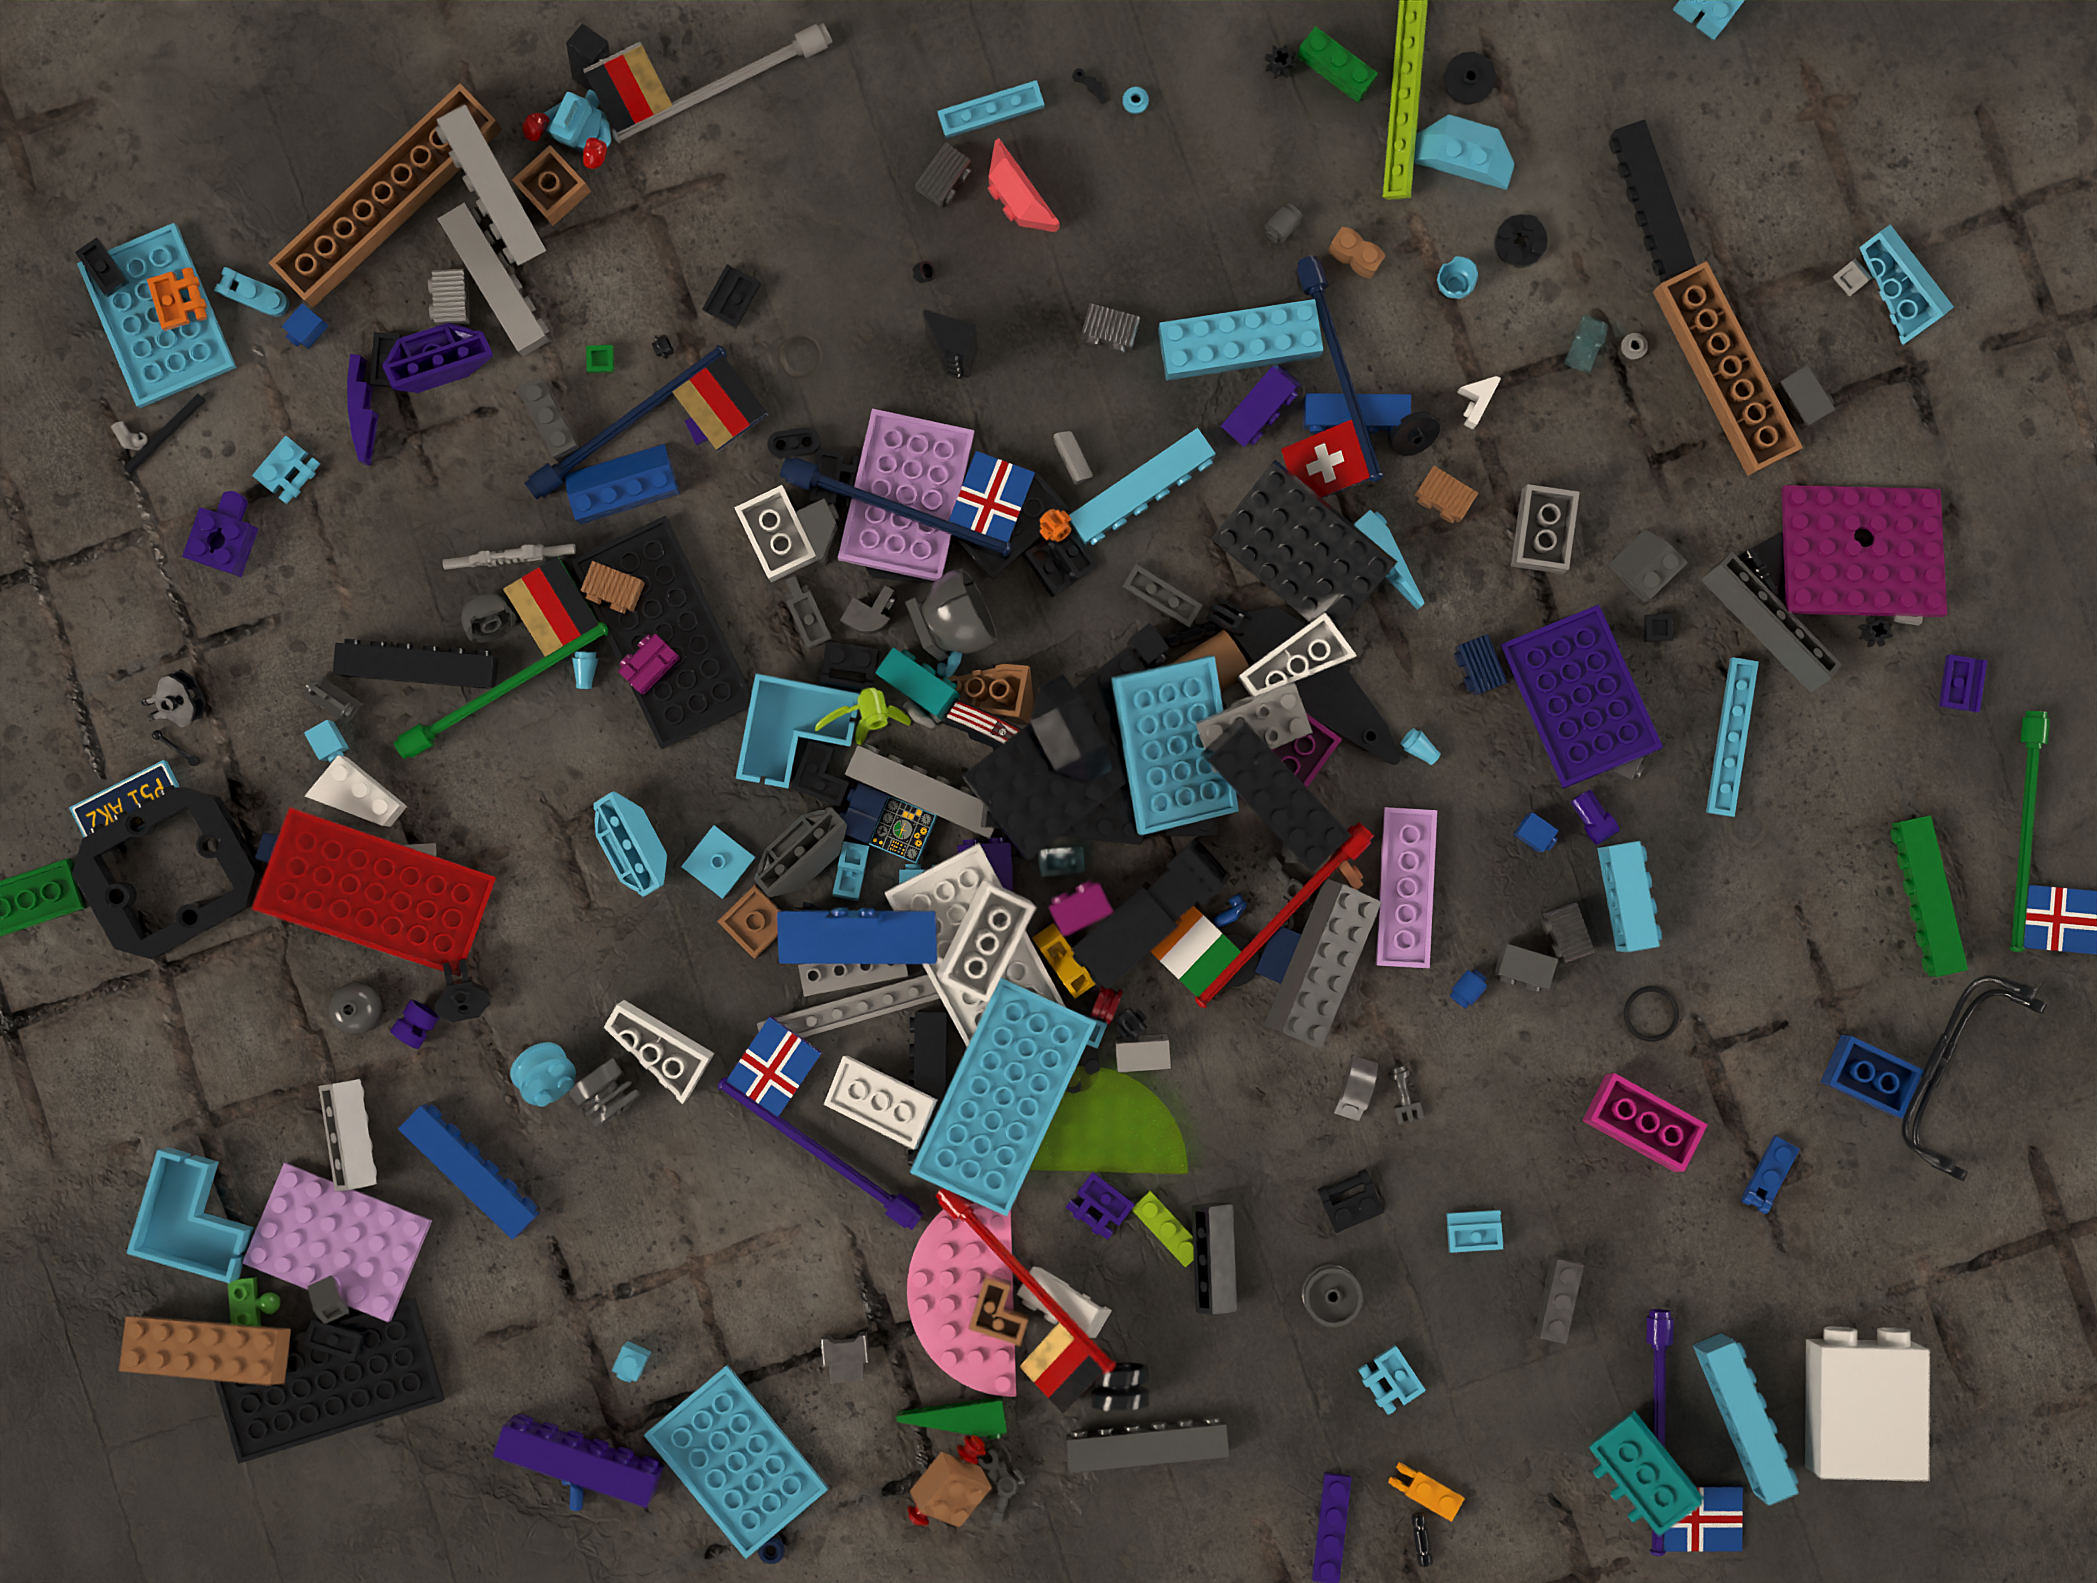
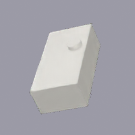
M983 879L936 973L940 981L985 1002H989L1036 908L1030 900Z

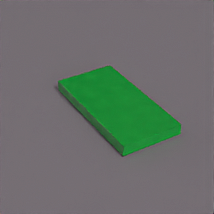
M71 858L0 881V937L87 908L82 891L72 875L74 866Z

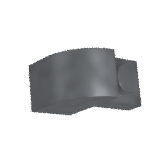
M884 586L872 608L853 598L840 621L862 634H875L884 630L891 620L883 614L885 611L889 613L897 600L893 598L895 595L894 590Z
M1356 1056L1352 1057L1345 1073L1343 1089L1335 1105V1114L1356 1121L1360 1120L1364 1109L1366 1110L1373 1093L1378 1063Z

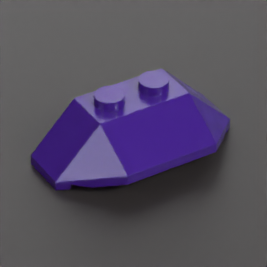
M445 323L397 339L382 366L393 390L420 393L470 376L493 357V353L483 332Z

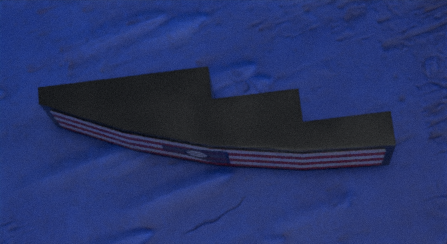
M959 699L954 700L943 718L945 725L967 732L969 739L993 748V751L1021 730L1018 726Z

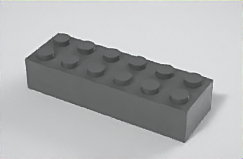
M1329 879L1323 882L1264 1024L1265 1026L1322 1049L1382 903L1381 901Z

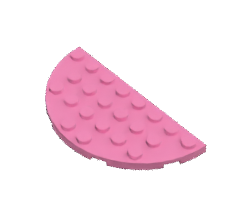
M974 1202L975 1204L972 1207L973 1213L1012 1254L1011 1209L1008 1215L1005 1216ZM943 1209L923 1232L910 1263L907 1279V1299L913 1327L929 1356L952 1378L972 1389L987 1394L1016 1397L1015 1345L968 1329L986 1273L1011 1281V1287L1004 1307L1014 1310L1013 1272L966 1221L962 1222L959 1219L955 1222Z

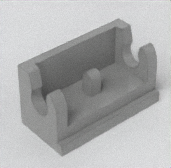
M1168 1034L1137 1036L1133 1040L1130 1036L1125 1038L1115 1037L1118 1072L1171 1069Z

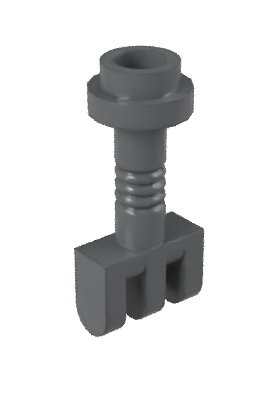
M1405 1064L1390 1067L1388 1076L1390 1080H1395L1401 1105L1393 1107L1397 1124H1404L1403 1113H1406L1408 1123L1413 1122L1412 1111L1416 1110L1418 1120L1424 1119L1420 1101L1411 1102L1405 1078L1410 1075L1409 1069L1405 1067Z

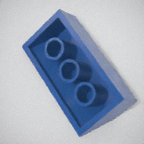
M665 444L565 474L568 499L575 521L580 525L680 494Z

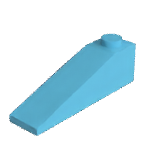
M1369 510L1354 526L1397 561L1396 565L1385 577L1418 610L1424 604L1423 598L1389 528L1385 525L1387 521L1380 513H1373Z

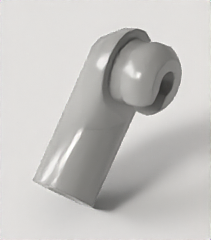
M123 421L116 422L111 426L123 448L138 451L148 442L146 435L143 433H129Z
M908 700L903 705V709L908 715L921 725L935 728L941 722L939 718L931 713L926 715L913 700Z

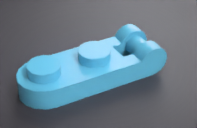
M223 268L221 273L223 278L220 284H216L214 292L270 316L279 317L288 311L289 299L280 290L229 268ZM233 281L239 283L236 292L230 289Z

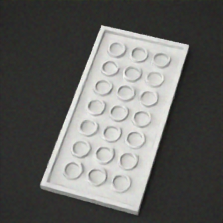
M979 843L885 891V895L894 911L936 912L937 963L923 964L966 1046H968L988 1002L940 981L936 973L983 879L1002 887ZM1024 930L1001 978L1066 1007L1026 930Z

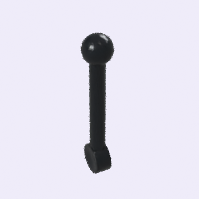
M155 730L152 733L153 739L162 741L185 757L191 766L199 765V757L189 755L165 738L160 730Z

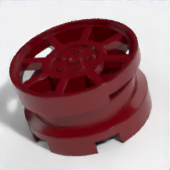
M1102 986L1090 1017L1093 1019L1104 1018L1106 1024L1110 1025L1123 990L1119 989L1116 992L1110 987L1106 990Z

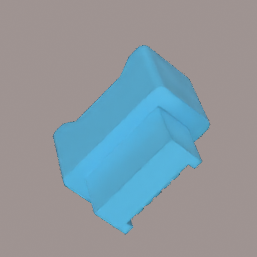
M571 92L565 94L550 127V132L555 140L572 148L576 147L584 124L593 111L587 99Z

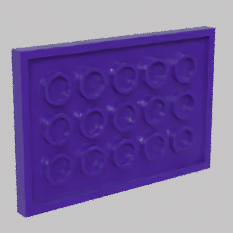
M1599 604L1500 644V648L1562 789L1663 748Z

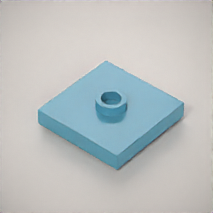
M713 825L681 867L724 899L756 857Z

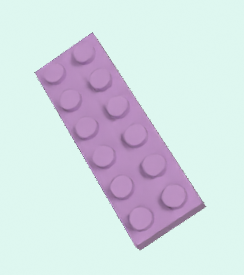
M1383 808L1379 901L1382 903L1378 910L1376 965L1430 968L1437 810Z

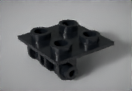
M1781 533L1737 556L1774 595L1785 590L1784 545Z

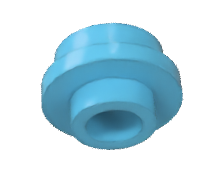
M1140 87L1129 88L1123 95V105L1130 113H1141L1148 106V94ZM1138 96L1141 100L1139 103H1133L1131 98Z

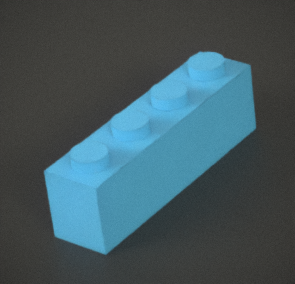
M1891 225L1859 247L1872 277L1878 283L1881 298L1883 301H1886L1891 314L1889 316L1893 325L1896 324L1902 345L1954 307Z

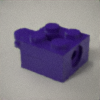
M227 491L221 496L216 512L199 507L182 557L242 577L259 529L251 524L242 522L248 505L246 498L235 491Z

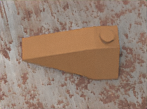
M1001 664L996 665V668L984 671L980 669L972 671L971 674L947 677V679L957 685L955 690L961 695L959 700L979 707L1012 724L1027 725L1030 722L1033 691L1029 666Z

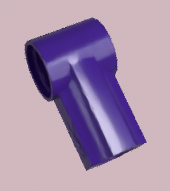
M1591 789L1570 801L1584 822L1586 833L1595 845H1599L1620 831L1614 818L1610 813L1605 812Z

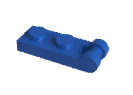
M1773 1136L1742 1195L1741 1201L1747 1205L1753 1204L1758 1207V1211L1767 1214L1800 1149L1777 1136ZM1758 1188L1765 1190L1763 1197L1756 1195Z

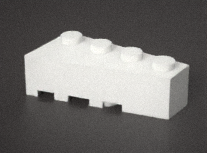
M1324 613L1237 678L1250 696L1257 697L1343 663L1357 655L1327 614Z
M625 1000L616 1005L604 1026L623 1047L631 1051L640 1060V1063L659 1079L658 1081L665 1088L668 1087L682 1104L690 1097L715 1054Z

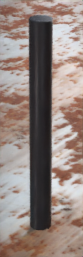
M198 393L123 466L124 469L132 474L206 400Z

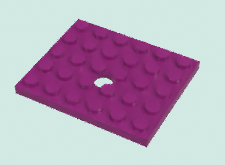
M1784 485L1781 488L1785 595L1788 612L1792 614L1945 617L1947 615L1941 489ZM1856 530H1869L1873 535V544L1868 547H1862L1854 538Z

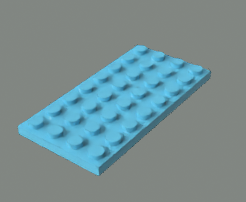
M1000 978L922 1143L910 1173L1007 1216L1096 1025V1021Z

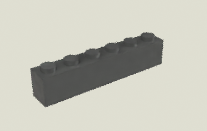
M1732 551L1716 563L1701 579L1708 589L1725 604L1810 693L1829 681L1842 666L1818 639L1791 612H1788L1785 605Z
M1218 1416L1205 1417L1203 1422H1193V1419H1181L1177 1421V1424L1167 1425L1163 1421L1153 1422L1151 1427L1140 1428L1139 1424H1130L1124 1426L1123 1430H1114L1113 1427H1102L1098 1429V1432L1087 1433V1430L1080 1429L1072 1431V1435H1066L1070 1473L1229 1457L1226 1423L1224 1419L1220 1420Z

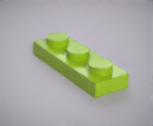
M1149 1190L1131 1210L1186 1268L1194 1260L1193 1236Z

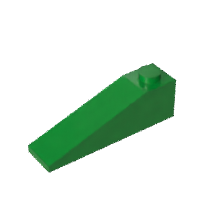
M1002 1396L897 1411L896 1420L900 1423L979 1437L986 1436V1439H997L1002 1437V1433H1007Z

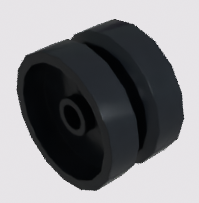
M1115 1362V1367L1111 1372L1102 1373L1092 1383L1098 1387L1091 1391V1406L1095 1409L1111 1411L1134 1410L1149 1406V1390L1140 1386L1149 1381L1148 1365L1135 1362Z

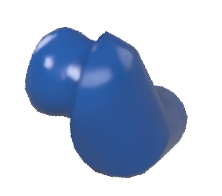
M1241 894L1229 898L1232 908L1213 917L1218 929L1236 921L1245 910L1247 903L1246 900H1243Z
M562 1480L563 1485H570V1510H581L583 1508V1487Z

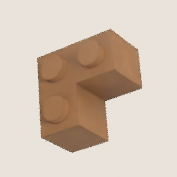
M986 1273L968 1329L1020 1346L1028 1322V1315L1004 1307L1011 1287V1281Z

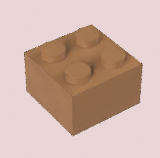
M551 145L512 179L517 189L552 226L591 192L587 184Z

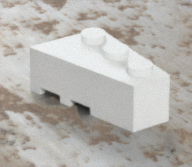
M340 755L336 757L305 795V797L388 827L392 826L407 807L349 758Z

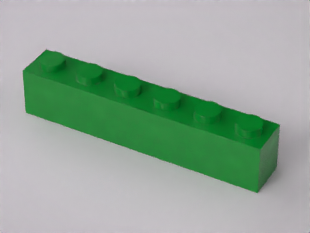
M1931 815L1892 823L1891 838L1893 843L1897 844L1899 852L1897 863L1899 868L1903 870L1905 877L1903 888L1911 902L1909 913L1911 919L1916 923L1917 932L1915 937L1918 946L1922 948L1924 956L1921 960L1922 967L1929 977H1940L1967 971L1966 958Z

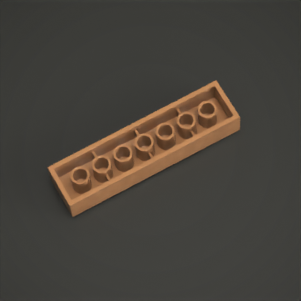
M1706 261L1661 283L1653 293L1747 476L1802 449L1803 447L1708 262Z

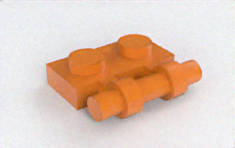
M191 267L182 269L184 279L177 280L176 274L172 271L147 279L160 325L164 331L190 324L187 314L190 312H195L197 321L207 319L205 312L207 308L205 299L201 298L198 289L200 286L199 279L194 275ZM188 290L191 301L184 303L181 291Z

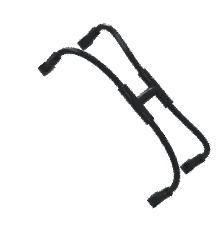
M1982 976L1971 982L1959 998L1944 1033L1940 1035L1921 1075L1922 1080L1909 1103L1902 1122L1904 1142L1919 1157L1931 1164V1167L1963 1182L1968 1174V1171L1955 1166L1957 1161L1928 1148H1922L1919 1141V1129L1924 1111L1935 1087H1938L1957 1047L1956 1042L1966 1022L1976 1007L1992 996L2008 997L2010 1001L2043 1014L2048 1004L2035 999L2038 992L2037 989L2006 977ZM1986 982L2000 984V987L2010 990L1994 989L1979 995L1966 1009L1952 1037H1950L1966 1000L1976 987ZM1927 1083H1928L1929 1085H1928V1087H1927V1089H1926V1092H1925V1094H1924V1096H1923V1098H1922V1100H1921V1103H1920V1105H1919V1108H1918L1917 1113H1916V1116H1915V1120H1914V1124H1913V1129H1912V1140H1911V1138H1910V1136H1909V1123H1910V1119H1911L1912 1114H1913V1112H1914V1109H1915V1107H1916V1105H1917V1103H1918V1101H1919V1099H1920V1097H1921V1095H1922V1093H1923V1091H1924V1089H1925V1087H1926V1085H1927Z

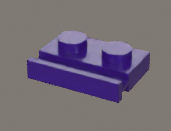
M1951 654L1946 655L1939 707L1974 713L1980 712L1987 660Z

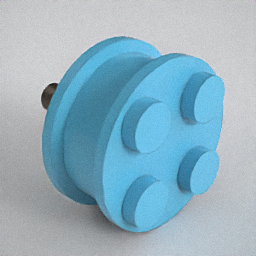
M545 1042L534 1046L525 1044L521 1047L522 1053L514 1061L510 1076L514 1085L520 1089V1094L526 1102L543 1107L558 1100L573 1088L576 1070L572 1062L566 1058L565 1052L559 1045Z

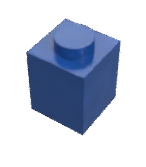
M302 303L281 327L288 332L285 337L298 347L302 344L309 349L329 325Z
M1531 812L1527 813L1513 835L1539 853L1544 852L1545 849L1549 851L1558 839L1555 835L1559 830Z

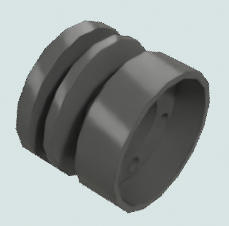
M613 1058L568 1091L578 1106L588 1101L591 1102L592 1106L584 1114L586 1117H589L596 1111L600 1114L599 1117L591 1122L594 1128L614 1120L631 1107L636 1097L640 1095L637 1089L627 1096L623 1092L632 1084L631 1081L624 1082L621 1085L616 1083V1080L623 1074V1071Z

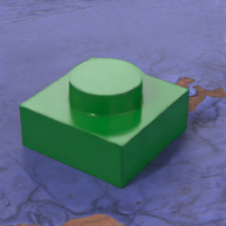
M613 345L586 346L588 374L615 373Z

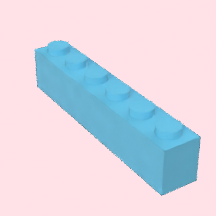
M1196 428L1069 515L1071 517L1069 523L1084 545L1090 542L1092 545H1095L1105 538L1104 532L1110 528H1113L1115 531L1127 522L1126 517L1132 513L1137 516L1148 508V502L1154 498L1157 501L1163 499L1170 493L1168 489L1177 483L1180 487L1192 478L1190 476L1191 473L1197 469L1202 472L1211 466L1215 452L1200 430Z

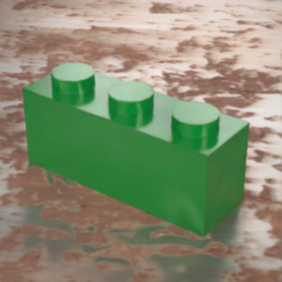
M1316 26L1298 50L1297 57L1357 103L1360 102L1374 84L1378 74Z

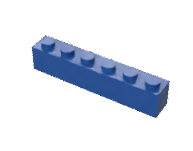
M421 1105L398 1130L512 1240L518 1237L540 1214L535 1210L537 1205L530 1198H523L517 1192L518 1187L508 1178L504 1180L498 1174V1167L490 1160L485 1161L479 1155L480 1150L472 1142L466 1143L460 1137V1130L452 1123L447 1124L441 1118L442 1113L435 1106Z

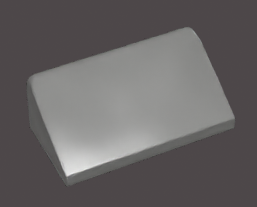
M1066 431L1054 434L1053 441L1074 484L1079 485L1092 479L1093 474L1072 432Z

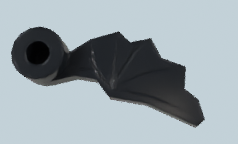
M1077 68L1072 73V79L1075 82L1086 85L1087 90L1104 104L1106 102L1104 95L1106 90L1102 87V81H1098L1093 76H1085L1084 70Z

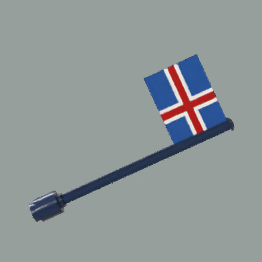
M976 451L949 521L821 475V472L818 471V465L796 457L792 459L786 457L780 472V477L790 484L810 490L812 486L823 487L1000 552L1003 556H1007L1011 551L1009 539L1035 475V472Z

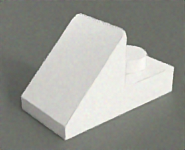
M1497 376L1463 386L1457 391L1459 394L1475 401V403L1470 401L1463 416L1467 417L1464 423L1465 426L1471 429L1475 428L1501 378Z

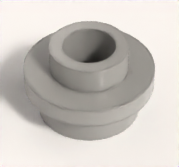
M1639 333L1628 334L1621 343L1622 353L1629 359L1641 358L1648 349L1647 340ZM1631 342H1637L1639 349L1634 350L1631 347Z

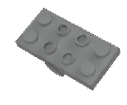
M1293 682L1257 697L1242 698L1230 705L1231 708L1195 722L1204 749L1239 717L1247 722L1271 749L1312 733L1298 690Z

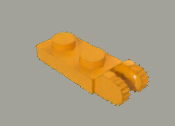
M1399 1462L1396 1468L1401 1473L1412 1477L1409 1485L1402 1483V1481L1395 1477H1390L1388 1483L1404 1492L1406 1496L1452 1522L1465 1498L1421 1471H1415Z

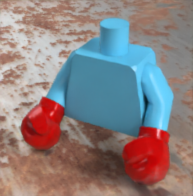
M588 90L585 99L588 100L593 111L584 124L576 147L572 149L583 153L585 167L597 169L604 163L607 148L611 143L610 124L604 113L597 109L600 101L595 92ZM562 102L545 113L538 112L528 115L522 125V132L525 138L529 141L537 142L542 137L544 131H546L549 137L555 140L550 132V127Z

